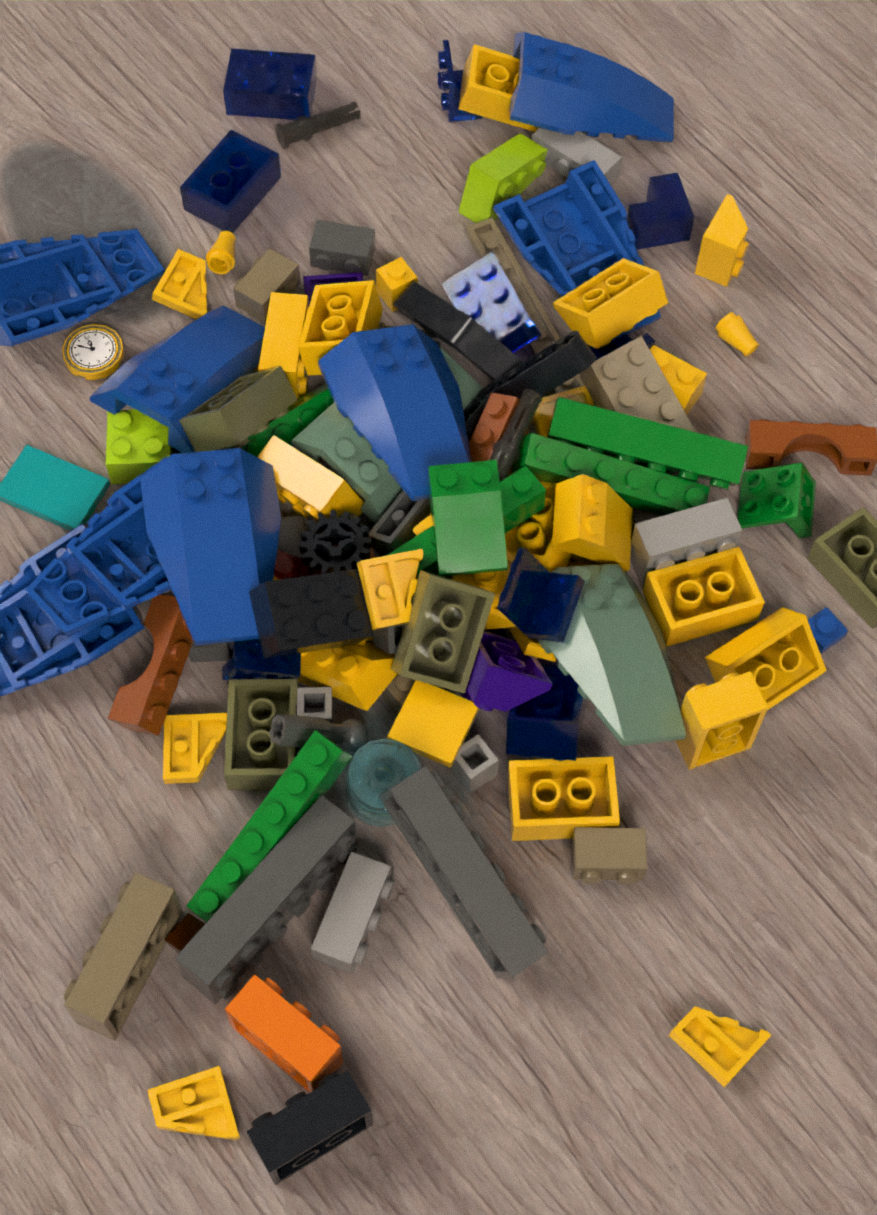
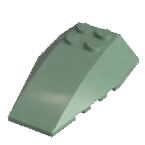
M440 348L459 385L464 410L482 387ZM334 402L300 432L291 443L301 453L316 462L323 458L366 500L360 510L376 525L403 489L388 472L389 466L383 459H378L371 451L372 445L364 436L360 437L353 429L354 423L349 417H343Z
M619 564L558 567L538 580L524 610L531 627L547 654L553 653L558 659L557 666L565 676L571 675L579 685L577 691L584 700L590 699L597 707L595 713L622 746L685 739L686 731L663 632L638 586Z

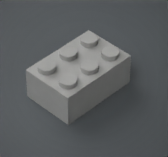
M728 498L635 523L631 541L630 560L642 588L644 587L648 572L736 548L742 528Z

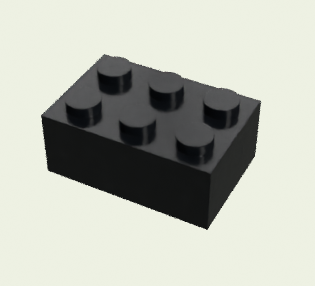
M358 569L267 581L249 591L264 659L354 645L374 636Z
M348 1070L342 1074H339L338 1071L330 1073L319 1081L320 1087L307 1095L305 1091L297 1093L285 1102L286 1108L274 1115L272 1112H267L251 1123L253 1128L246 1132L274 1185L279 1184L373 1126L371 1109Z

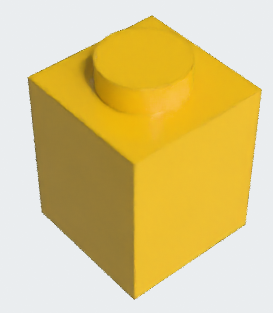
M402 257L376 269V288L378 294L390 310L394 312L398 309L393 304L412 281L418 283V277Z

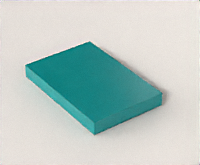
M26 445L0 483V501L72 531L81 524H86L108 490L110 481L103 476Z

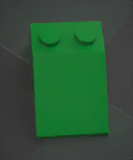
M497 460L428 466V490L439 576L508 570Z

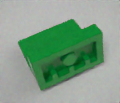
M803 463L744 472L742 474L738 522L741 528L787 523L799 538L811 537L816 481Z

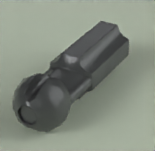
M277 714L272 719V726L269 732L272 743H277L278 746L303 747L316 730L349 753L358 752L368 741L367 728L363 722L356 719H347L341 724L329 723V720H324L320 717Z

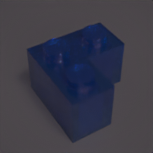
M678 172L650 177L646 202L629 205L627 223L629 229L633 231L636 240L634 243L636 250L690 240L695 217Z

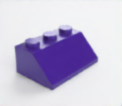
M486 631L483 632L466 688L476 707L485 711L497 709L506 712L551 689L553 683L538 659L533 656L524 655L516 640Z

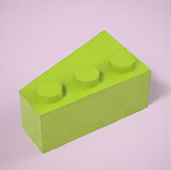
M519 133L470 165L458 212L474 223L493 218L495 221L498 216L493 210L494 205L521 194L536 178L542 175L546 168L545 158L548 149Z

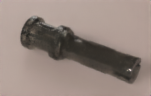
M353 101L350 104L309 118L301 115L293 122L284 125L281 123L275 124L274 130L278 143L282 149H286L291 143L300 140L309 141L313 134L359 120L361 118L360 110L352 112L355 108H358V105Z
M523 390L521 399L502 439L494 443L492 447L493 454L490 460H497L500 482L508 477L513 463L518 462L521 456L519 447L539 403L542 401V396L533 390Z

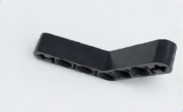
M415 281L408 285L393 304L408 319L461 353L492 381L523 363L522 360L474 319ZM553 389L541 398L557 394V391Z
M573 331L482 388L463 410L468 443L491 393L517 397L528 406L590 367L596 360V356L580 333Z

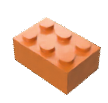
M254 974L225 1008L231 1027L305 1090L311 1093L320 1087L318 1083L321 1079L337 1071L344 1063L342 1047L338 1043L340 1037L324 1024L321 1028L315 1025L309 1019L312 1016L311 1013L299 1002L294 1001L291 1005L281 996L283 990L269 978L262 981Z

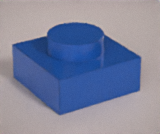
M827 607L808 619L820 653H823L839 642L848 633L847 628Z

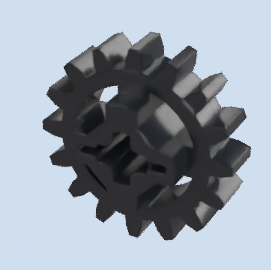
M331 510L329 518H325L322 513H319V522L315 523L309 520L307 522L309 531H301L300 533L302 542L299 543V551L303 554L301 555L304 565L310 564V573L312 575L316 574L319 570L321 574L352 570L354 568L358 569L357 563L359 561L371 558L369 549L372 548L371 538L368 537V527H361L359 517L354 518L352 521L349 520V512L347 511L343 513L342 517H337L335 510Z

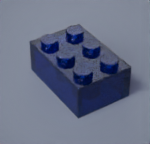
M231 48L223 89L226 115L310 121L317 82L315 55Z
M230 130L180 186L184 210L223 231L234 233L281 178L279 153Z
M493 251L441 283L455 308L474 319L512 353L542 336L507 270Z
M541 664L553 683L549 691L509 710L507 717L506 754L519 755L521 757L553 758L558 761H576L587 700H584L577 691L579 685L571 675L565 676L558 666Z

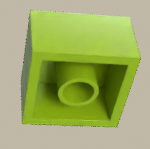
M136 409L121 410L115 415L107 411L106 468L111 484H128L166 456L169 457L175 454V448L168 445L169 428Z

